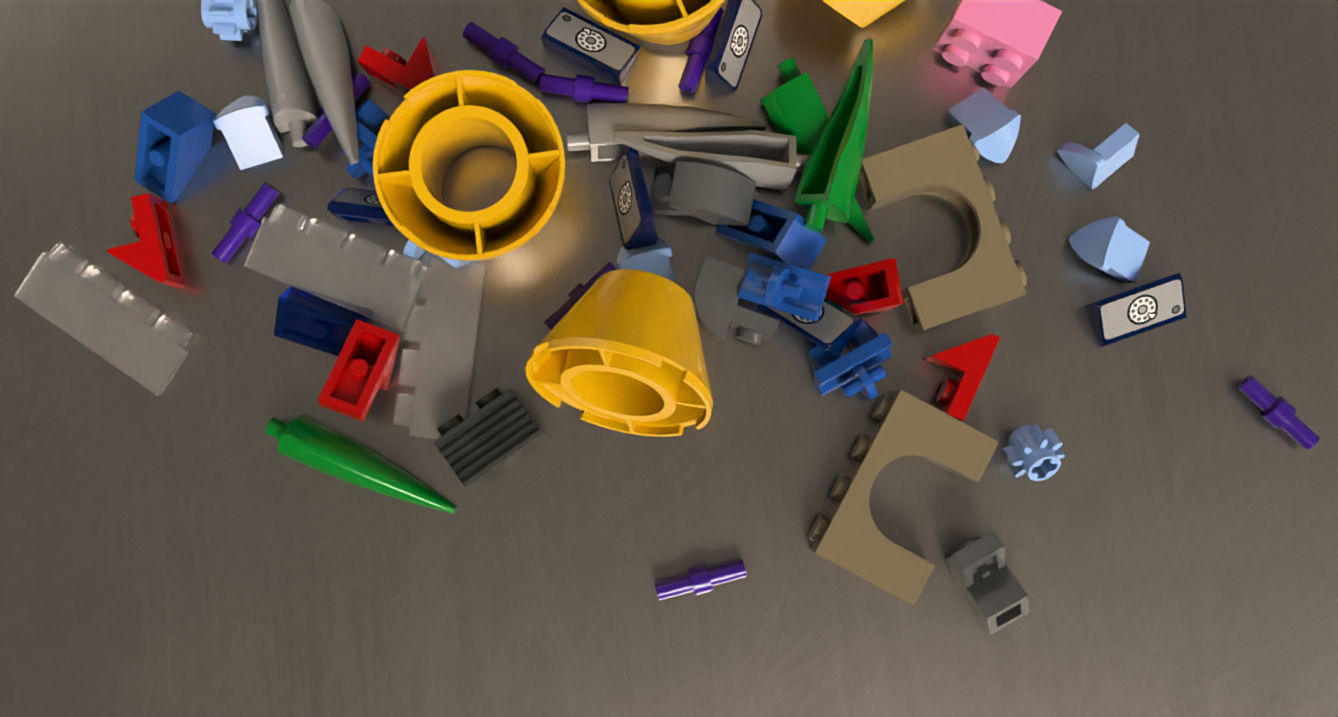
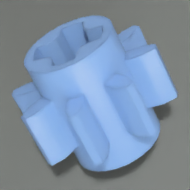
M202 0L201 16L204 25L207 28H213V33L219 34L220 40L243 41V32L248 33V30H254L256 27L257 6L255 0Z
M1038 425L1021 426L1010 435L1008 439L1009 446L1003 448L1008 457L1006 462L1015 477H1019L1026 472L1030 480L1034 481L1045 480L1054 475L1060 468V459L1065 457L1060 448L1063 443L1052 427L1042 432Z

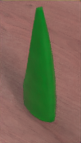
M872 38L864 40L839 100L804 167L794 202L809 210L804 227L811 231L821 232L826 218L840 223H847L864 156L870 114L873 78Z
M792 57L778 65L786 83L760 99V102L766 108L768 117L777 133L796 136V153L810 155L821 137L829 118L808 72L801 74ZM854 197L847 222L870 243L875 239Z
M306 415L295 417L289 424L272 417L265 429L266 434L279 439L277 447L279 454L312 469L361 488L415 505L454 514L457 508L456 505L391 461L344 433Z

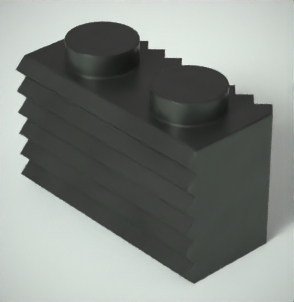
M498 387L475 402L480 409L466 420L463 419L461 414H458L437 429L441 437L433 443L465 488L542 434L511 389L502 394Z

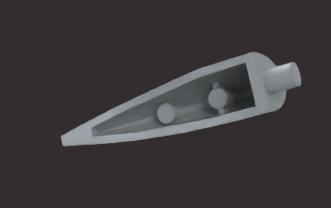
M258 0L261 55L273 123L280 133L290 131L294 147H305L308 145L303 141L302 136L308 130L307 126H311L320 116L315 89L308 74L283 0Z
M292 0L289 5L290 17L308 74L329 123L350 164L353 165L359 162L357 124L349 49L340 17L323 0Z
M643 103L586 104L588 132L567 133L568 152L590 150L591 162L621 160L624 155H626L627 159H635L647 154L615 141V131H764L766 123L730 113L695 107Z
M756 130L731 132L615 131L614 134L615 141L676 165V161H688L714 165L737 172L756 181V187L781 191L788 190L795 172L803 173L809 155L796 153V136Z

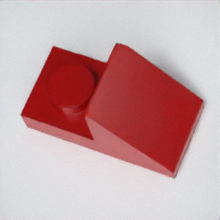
M425 37L421 38L408 62L387 48H383L381 52H378L367 45L357 59L369 75L403 94H407L420 83L439 75L433 51Z
M150 193L130 197L134 211L130 214V223L140 241L109 248L107 252L159 283L175 288L185 287L186 283L168 203Z
M895 258L826 274L831 276L824 302L849 317L864 313H882L903 304Z
M356 319L317 400L320 406L364 422L379 388L383 390L388 389L400 336Z
M990 334L923 358L924 361L954 374L953 379L946 378L939 390L936 402L941 404L939 410L959 421L965 420L1001 337Z

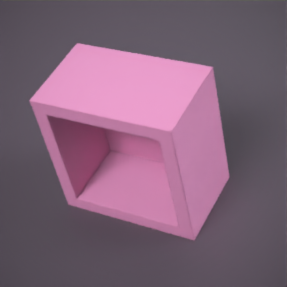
M958 0L933 49L942 53V57L955 66H968L980 72L982 78L993 85H1006L1012 88L1039 59L1062 11L1041 0Z

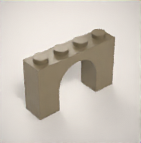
M963 124L862 160L858 183L869 211L913 195L931 194L942 197L955 205L962 213L968 226V250L962 263L954 271L907 287L901 291L903 305L914 334L1027 294L1024 288L1027 284L1025 270L1018 260L1014 261L1008 245L1011 242L1008 225L1004 219H999L993 205L995 201L993 185L988 177L982 176L977 162L980 157L979 151L969 141L970 136H967Z
M900 389L892 391L890 396L884 394L877 403L872 414V418L877 420L869 436L862 434L851 454V458L856 460L848 477L841 474L836 481L829 497L834 500V503L827 517L820 514L816 519L808 538L813 541L810 550L906 603L915 606L935 565L895 544L877 528L869 505L870 491L876 476L890 462L904 456L914 455L934 463L965 481L978 483L999 441Z

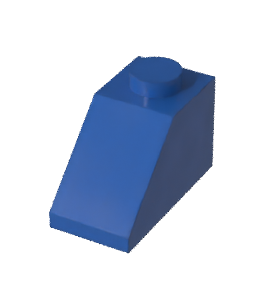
M179 90L141 111L134 181L169 203L176 201L211 148L214 131L213 120L216 117V113Z
M753 199L748 226L719 225L715 231L749 253L759 254L809 270L827 241L819 232L805 228L806 220L798 213Z

